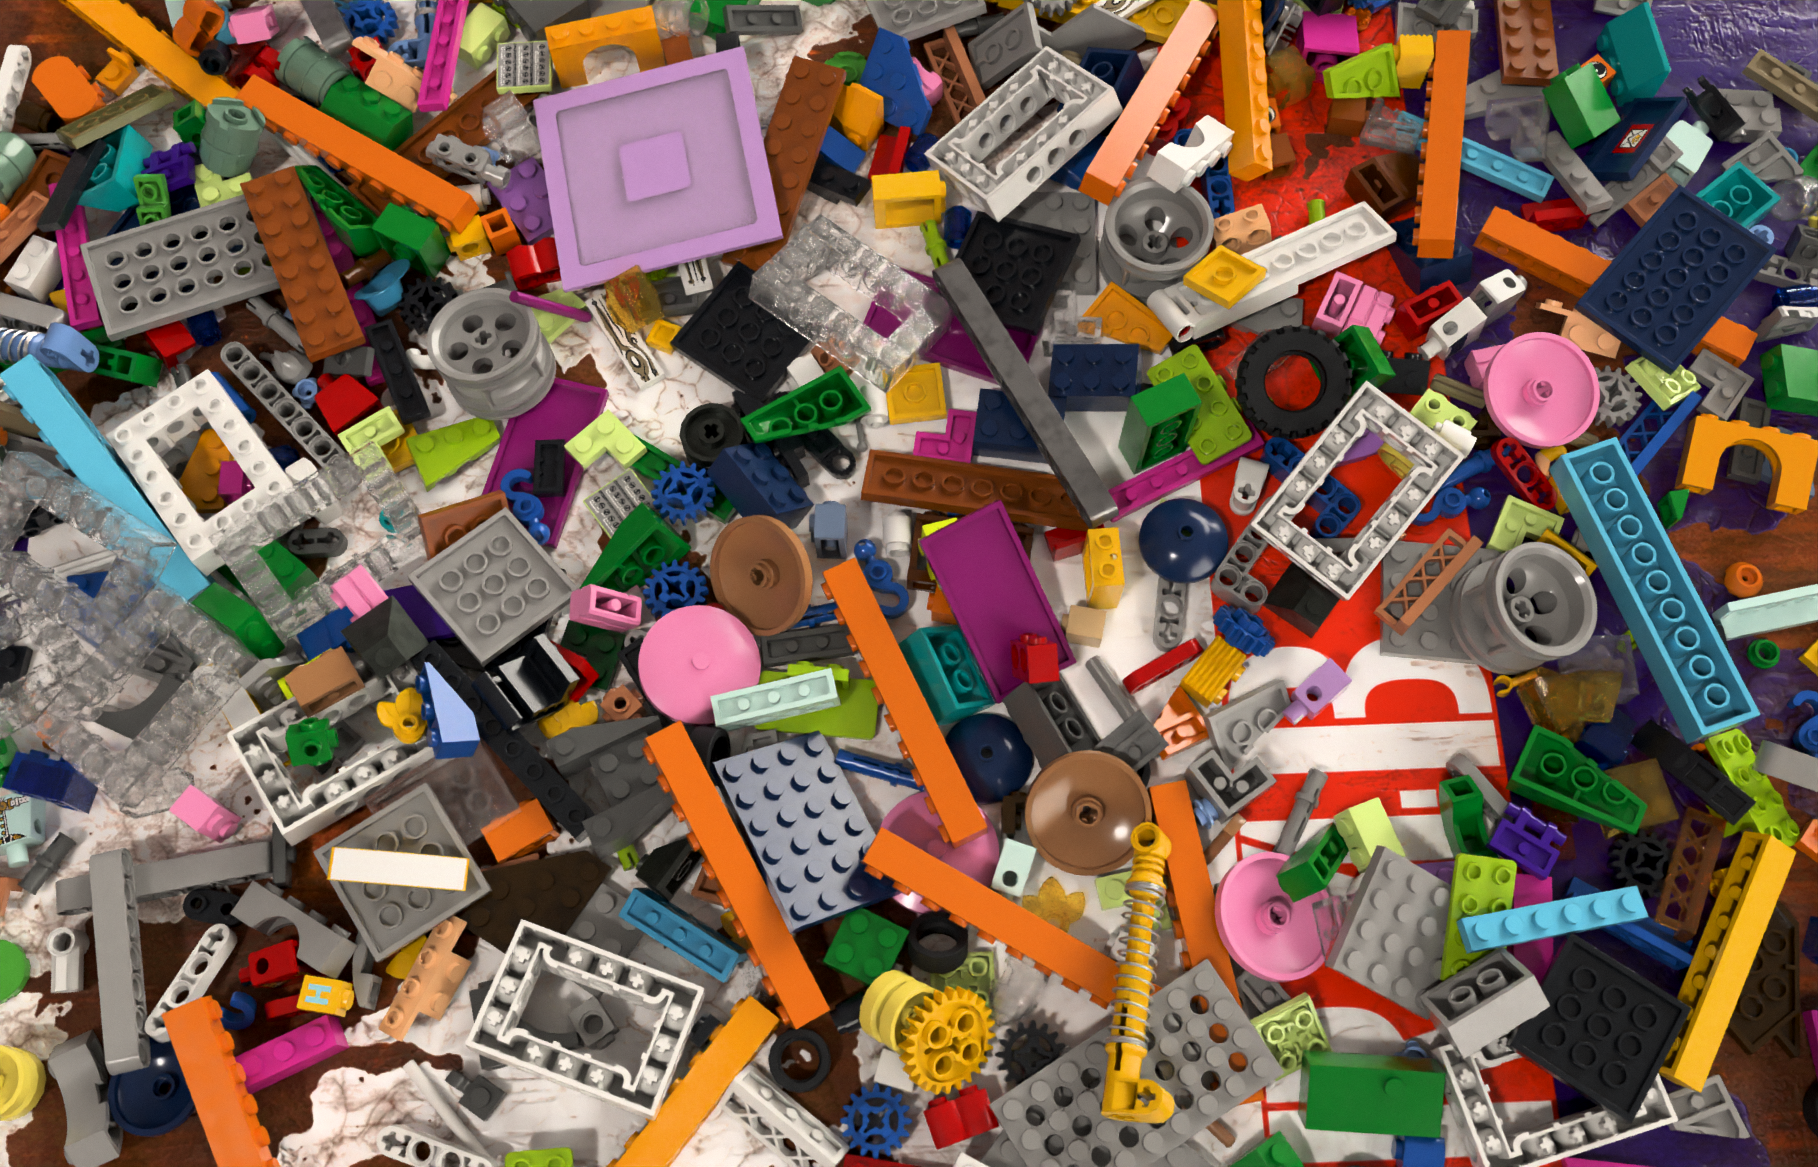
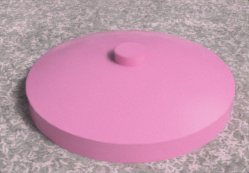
M1534 332L1511 340L1494 354L1485 372L1483 394L1490 417L1507 437L1516 439L1523 446L1549 449L1573 441L1588 429L1598 410L1600 387L1591 361L1578 346L1556 334Z
M704 605L679 608L659 619L645 636L638 658L639 681L645 696L653 707L672 721L677 722L681 720L683 725L696 727L715 725L710 696L758 685L761 671L759 649L748 628L732 614L719 608Z
M926 791L902 800L890 810L882 821L879 828H885L990 888L999 862V843L990 819L979 806L978 808L988 827V833L956 849H953L951 842L944 843L937 826L941 825L937 813L930 814L923 798L928 796ZM913 892L909 896L900 893L892 897L902 907L914 913L922 915L932 912V910L920 903L922 897ZM939 908V910H938L937 912H946V911H944L943 909Z
M1262 852L1240 860L1222 878L1215 898L1216 925L1228 953L1243 969L1263 980L1290 982L1310 975L1326 960L1335 936L1334 910L1326 889L1293 903L1290 896L1281 889L1276 876L1291 856L1276 852Z

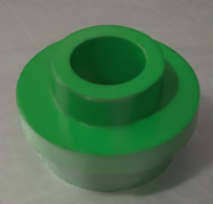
M1755 640L1747 648L1748 660L1759 669L1772 668L1779 661L1780 650L1770 640ZM1758 651L1765 654V659L1760 656Z

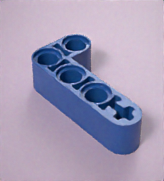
M1193 128L1179 130L1174 137L1173 143L1185 146ZM1228 156L1225 158L1220 157L1214 167H1212L1213 169L1208 167L1200 177L1202 196L1212 211L1213 219L1235 212L1231 175H1229Z
M1273 437L1266 443L1260 456V462L1268 463V472L1283 483L1305 454L1285 438ZM1328 474L1324 479L1325 482L1319 487L1324 489L1327 495H1321L1315 491L1306 502L1320 514L1309 534L1314 539L1339 538L1351 525L1361 508L1359 498ZM1339 506L1346 507L1350 513L1341 512ZM1320 526H1326L1331 530L1332 534L1322 532Z

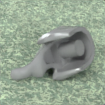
M275 350L274 354L262 352L259 355L260 359L272 364L275 371H271V375L275 379L290 385H296L299 381L306 379L313 367L309 359L297 351L288 350L286 353Z

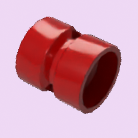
M265 46L255 57L257 63H250L241 73L245 83L254 74L280 88V81L276 79L274 73L275 69L279 71L281 63L277 61L280 53L269 46Z

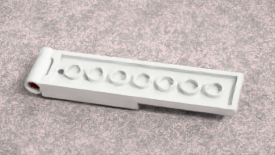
M1363 201L1242 254L1241 256L1265 268L1266 278L1229 310L1183 285V281L1163 290L1160 289L1153 292L1147 299V306L1178 342H1185L1191 337L1195 340L1297 294L1299 284L1396 242L1397 232Z

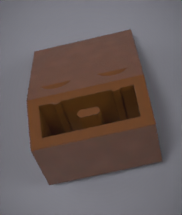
M1412 149L1375 156L1351 168L1343 188L1356 204L1365 201L1385 222H1388L1422 204V202H1416L1417 186L1424 184V181L1418 180L1419 164L1422 162Z

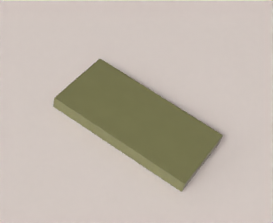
M150 84L57 129L55 133L60 141L78 149L176 101L172 91Z

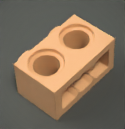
M1262 203L1214 219V233L1211 241L1213 250L1222 245L1242 255L1272 242L1271 225Z

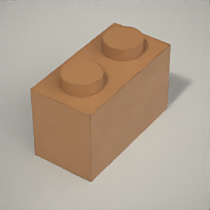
M342 646L325 651L318 659L307 665H299L290 674L284 676L308 718L365 688L364 683Z

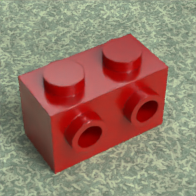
M1448 280L1438 286L1435 285L1428 288L1418 296L1404 300L1399 304V309L1393 320L1409 342L1428 333L1433 323L1464 299L1451 280Z

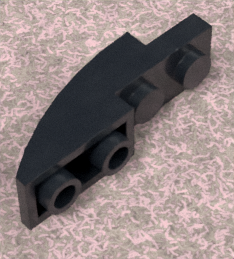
M819 153L807 190L834 204H838L841 200L857 207L872 186L869 179L825 162L823 155Z
M738 390L732 392L734 404L731 405V408L740 418L765 406L764 403ZM746 431V434L749 437L750 441L754 443V441ZM798 435L763 442L769 446L777 460L781 458L785 468L789 471V475L799 487L803 489L810 485L808 472L800 459L806 457L804 444Z
M1649 720L1629 741L1634 748L1677 783L1682 784L1732 826L1756 804L1755 800L1733 784L1726 775L1652 720Z

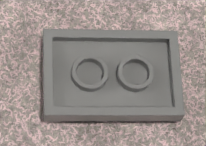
M601 883L565 936L628 959L645 933L618 916L627 899L604 883ZM574 982L598 999L603 995L601 991Z

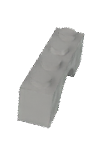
M252 881L230 914L251 928L268 936L282 927L295 925L299 933V948L296 957L317 971L337 979L359 946L348 939L351 933L335 923L330 928L326 925L328 918L313 909L308 914L303 910L306 904L289 895L287 900L281 897L284 890L276 885L267 882L263 886Z

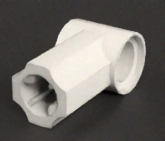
M60 927L54 929L47 937V950L52 954L51 993H71L83 990L84 954L89 948L90 941L88 935L82 930ZM70 936L72 940L71 945L66 950L65 941Z

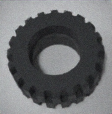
M1292 325L1282 326L1279 329H1273L1265 333L1245 352L1237 368V377L1235 379L1236 398L1246 419H1249L1258 430L1264 431L1272 437L1285 439L1305 438L1315 435L1328 427L1346 405L1347 398L1351 395L1352 386H1350L1352 370L1348 368L1346 362L1348 358L1345 352L1342 354L1338 348L1339 344L1334 339L1330 340L1326 337L1325 332L1319 329L1315 331L1309 329L1310 326L1304 325L1299 327H1292ZM1288 355H1298L1310 360L1316 366L1321 378L1320 391L1313 403L1304 409L1289 411L1276 406L1268 397L1265 389V377L1269 367L1279 358Z

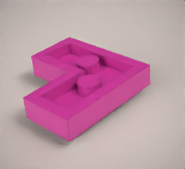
M949 409L945 435L916 431L913 455L971 463L977 412Z

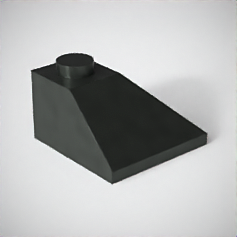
M1292 562L1268 594L1263 606L1312 638L1337 604L1339 598Z
M393 595L340 631L378 681L430 644Z
M686 837L656 848L650 855L645 854L636 866L638 871L635 876L663 898L671 901L702 858V854L699 850L694 852Z

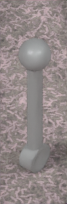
M859 417L855 419L859 442L856 448L860 453H864L867 451L868 445L864 442L862 424Z

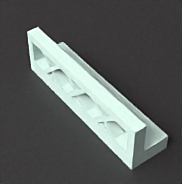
M1818 584L1728 602L1712 613L1715 625L1723 626L1726 641L1818 622Z
M831 668L710 696L716 727L723 728L727 732L841 705Z

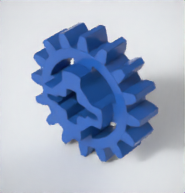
M358 0L357 4L349 2L350 9L341 10L344 16L343 19L354 39L359 36L363 38L364 36L370 38L377 36L380 43L383 42L388 45L387 38L396 36L393 29H399L395 10L392 9L389 2L384 3L383 0Z
M681 461L680 468L677 469L673 464H669L670 472L666 473L660 470L659 473L662 479L653 480V485L656 489L651 491V496L655 499L652 502L655 510H660L659 514L662 519L669 516L671 524H675L677 519H681L683 526H686L687 519L690 518L696 524L698 523L697 515L701 514L707 517L706 507H714L713 499H711V497L716 496L715 488L712 487L714 482L710 477H707L708 474L705 468L698 472L696 463H693L690 468H686L685 462ZM683 491L687 493L684 496L681 495V492Z
M673 560L671 567H668L663 562L661 563L662 570L660 572L655 569L651 570L654 576L653 579H645V583L649 587V589L643 590L644 597L648 598L645 604L648 609H652L651 613L654 618L660 615L662 618L671 611L676 610L674 608L707 605L706 599L702 597L709 595L708 588L704 586L707 583L705 576H699L700 571L698 567L690 570L688 561H685L682 567L678 565L677 560ZM695 585V594L692 599L690 591L693 589L692 586ZM660 586L662 593L658 596L659 599L657 600V590ZM669 588L675 590L676 592L681 591L683 597L680 594H671Z
M1223 604L1213 616V624L1217 625V630L1225 635V641L1230 646L1236 647L1246 654L1252 652L1257 657L1259 655L1265 657L1276 644L1274 642L1275 638L1269 635L1270 631L1263 626L1262 623L1264 621L1243 608L1239 607L1236 610L1232 605L1228 607Z
M874 1084L873 1092H868L866 1087L862 1086V1096L858 1097L852 1093L850 1097L854 1102L853 1105H843V1109L849 1115L840 1119V1123L848 1125L849 1129L845 1130L842 1135L843 1137H853L849 1145L851 1149L858 1145L862 1146L861 1156H865L868 1150H872L874 1159H878L879 1151L884 1150L889 1157L891 1156L890 1147L892 1145L899 1149L902 1148V1144L898 1140L900 1136L909 1137L910 1133L904 1130V1125L912 1123V1119L904 1117V1113L910 1109L909 1105L900 1106L899 1102L903 1096L901 1094L896 1095L894 1098L890 1096L892 1091L890 1086L884 1092H880L878 1084ZM873 1098L886 1100L881 1107H871L866 1101ZM888 1109L882 1119L884 1127L882 1129L874 1127L865 1133L869 1128L868 1125L871 1123L868 1118L869 1115L873 1113L877 1116ZM858 1110L862 1114V1127L856 1132L854 1117ZM895 1110L899 1120L896 1133L890 1127V1116ZM871 1136H882L887 1142L869 1144L865 1141Z

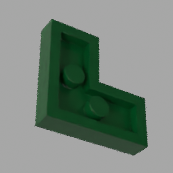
M568 620L560 645L579 656L587 657V662L599 674V677L589 689L605 693L611 689L620 662L616 653L624 649L626 634Z

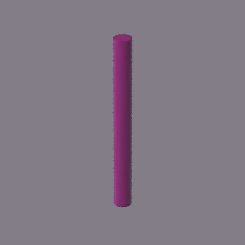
M515 290L509 295L510 301L585 323L591 320V313Z

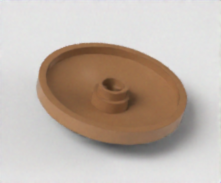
M752 515L731 522L717 537L711 554L710 576L718 603L728 613L739 619L753 635H775L787 631L796 625L809 606L813 587L811 564L807 552L797 535L778 519L766 515Z
M1082 750L1056 758L1038 773L1028 790L1024 815L1029 838L1033 846L1037 848V852L1048 863L1070 874L1094 876L1118 869L1134 857V848L1130 840L1131 833L1140 823L1151 822L1152 810L1145 785L1132 767L1114 755L1101 751ZM1085 806L1091 808L1088 812H1082Z

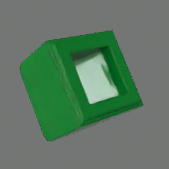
M1689 489L1669 491L1657 502L1665 529H1670L1682 518L1689 496Z

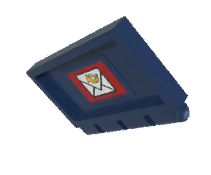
M1685 97L1635 98L1632 102H1625L1617 112L1621 121L1601 133L1600 137L1582 158V162L1598 181H1632L1688 106Z

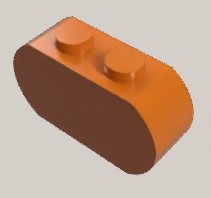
M55 56L41 62L33 72L32 82L66 125L107 106L102 100L106 96L96 82L92 84L88 82L92 78L82 65L76 67L68 57Z

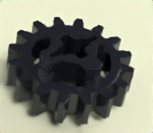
M427 276L426 282H422L417 278V285H406L409 292L401 294L404 302L398 303L401 311L399 315L410 330L415 329L419 335L424 330L428 333L431 322L437 313L447 303L458 297L457 290L453 288L450 282L445 283L442 277H439L435 282L431 276Z
M1640 829L1636 835L1626 833L1622 835L1623 840L1618 839L1612 843L1616 849L1609 851L1607 855L1613 858L1614 862L1607 864V868L1615 869L1616 874L1611 877V880L1616 881L1620 879L1622 884L1619 889L1637 886L1644 900L1654 898V895L1657 898L1666 895L1665 890L1669 891L1676 887L1671 880L1681 877V874L1674 870V867L1681 865V861L1673 860L1672 855L1677 850L1676 848L1669 850L1666 848L1667 838L1658 841L1656 840L1657 832L1653 831L1646 836L1644 830ZM1651 860L1652 862L1648 864L1646 868H1636V866L1640 865L1643 861L1647 862Z
M1030 1020L1028 1028H1025L1022 1022H1017L1016 1032L1010 1028L1005 1030L1009 1038L1008 1040H998V1043L1004 1048L1003 1051L995 1053L996 1057L1003 1059V1063L997 1066V1070L1007 1071L1003 1078L1004 1082L1014 1079V1087L1037 1073L1042 1066L1052 1063L1059 1057V1050L1063 1049L1065 1044H1056L1054 1041L1059 1034L1057 1031L1050 1034L1046 1033L1048 1024L1043 1023L1037 1029L1035 1020ZM1025 1035L1024 1043L1017 1050H1012L1013 1043L1019 1037ZM1038 1036L1048 1043L1051 1052H1046L1039 1044L1040 1038ZM1030 1047H1032L1033 1053L1045 1058L1032 1061V1066H1029V1061L1024 1060V1058H1018L1017 1054L1028 1053ZM1010 1061L1017 1062L1023 1069V1078L1014 1071Z

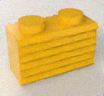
M1401 34L1397 44L1393 45L1399 88L1420 89L1429 66H1431L1432 59H1434L1433 36L1430 34L1428 36L1425 34L1423 36L1419 34L1417 36L1414 34L1411 36L1409 34L1406 36Z
M1217 635L1183 677L1178 687L1181 686L1186 694L1206 709L1212 703L1218 706L1228 693V690L1224 687L1230 680L1236 683L1247 669L1243 666L1247 656L1237 650L1236 647L1230 646L1225 639Z

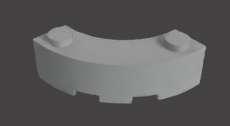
M92 1029L56 1045L47 1060L48 1070L51 1076L58 1082L66 1110L67 1138L64 1145V1155L67 1162L75 1167H98L119 1157L123 1142V1128L117 1127L116 1121L109 1109L108 1073L104 1050Z

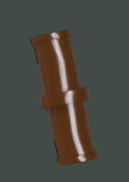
M380 249L366 259H358L355 261L354 266L339 273L344 289L349 290L363 280L369 281L375 276V273L391 264L392 260L388 252Z

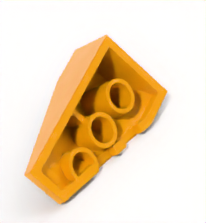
M852 82L850 86L843 85L830 125L857 147L868 152L885 129L883 97L860 84Z

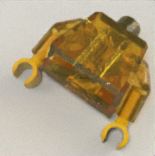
M1536 667L1517 673L1514 678L1500 675L1495 679L1493 685L1503 683L1507 686L1506 690L1497 692L1496 695L1498 697L1508 696L1513 687L1519 686L1515 691L1533 726L1538 725L1566 737L1573 744L1579 740L1585 727L1584 718L1592 713L1589 704L1593 700V694L1588 687H1579L1574 676L1571 674L1560 675L1558 672L1545 667Z

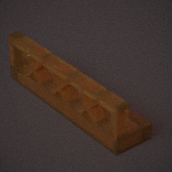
M1688 807L1685 811L1653 921L1674 929L1673 939L1683 943H1687L1696 935L1727 824L1726 820ZM1692 819L1707 824L1704 827L1702 836L1697 838L1690 827ZM1694 846L1697 854L1694 864L1689 866L1682 853L1683 849ZM1686 873L1689 882L1686 893L1681 894L1674 881L1675 877ZM1675 902L1679 903L1681 911L1678 920L1665 916L1667 905Z

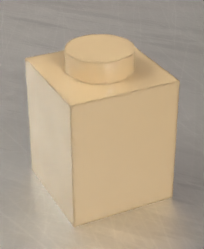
M1071 605L1069 614L1063 613L1060 626L1062 631L1065 632L1067 642L1099 648L1103 637L1107 611Z

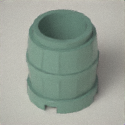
M303 36L305 38L303 40L295 38L283 48L277 58V61L281 64L279 71L275 69L276 79L289 89L296 91L307 102L320 108L330 87L349 74L352 75V73L338 58H332L328 52L320 48V45L309 37Z
M217 97L213 99L212 104L208 103L206 121L200 133L199 156L202 164L213 173L224 177L233 178L250 170L259 149V138L264 131L266 123L265 117L259 109L254 106L252 110L244 107V101L230 97Z
M6 131L0 132V202L4 205L11 200L13 193L17 191L21 184L26 182L37 160L36 154L23 139Z

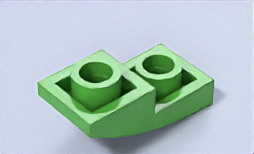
M165 174L135 175L133 181L140 204L136 208L140 226L172 217Z

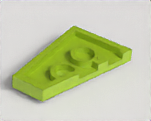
M1392 43L1381 44L1322 71L1327 98L1400 97Z
M478 417L406 438V445L427 492L433 489L435 484L446 476L449 478L455 474L459 467L468 461H474L500 443V435L494 421Z

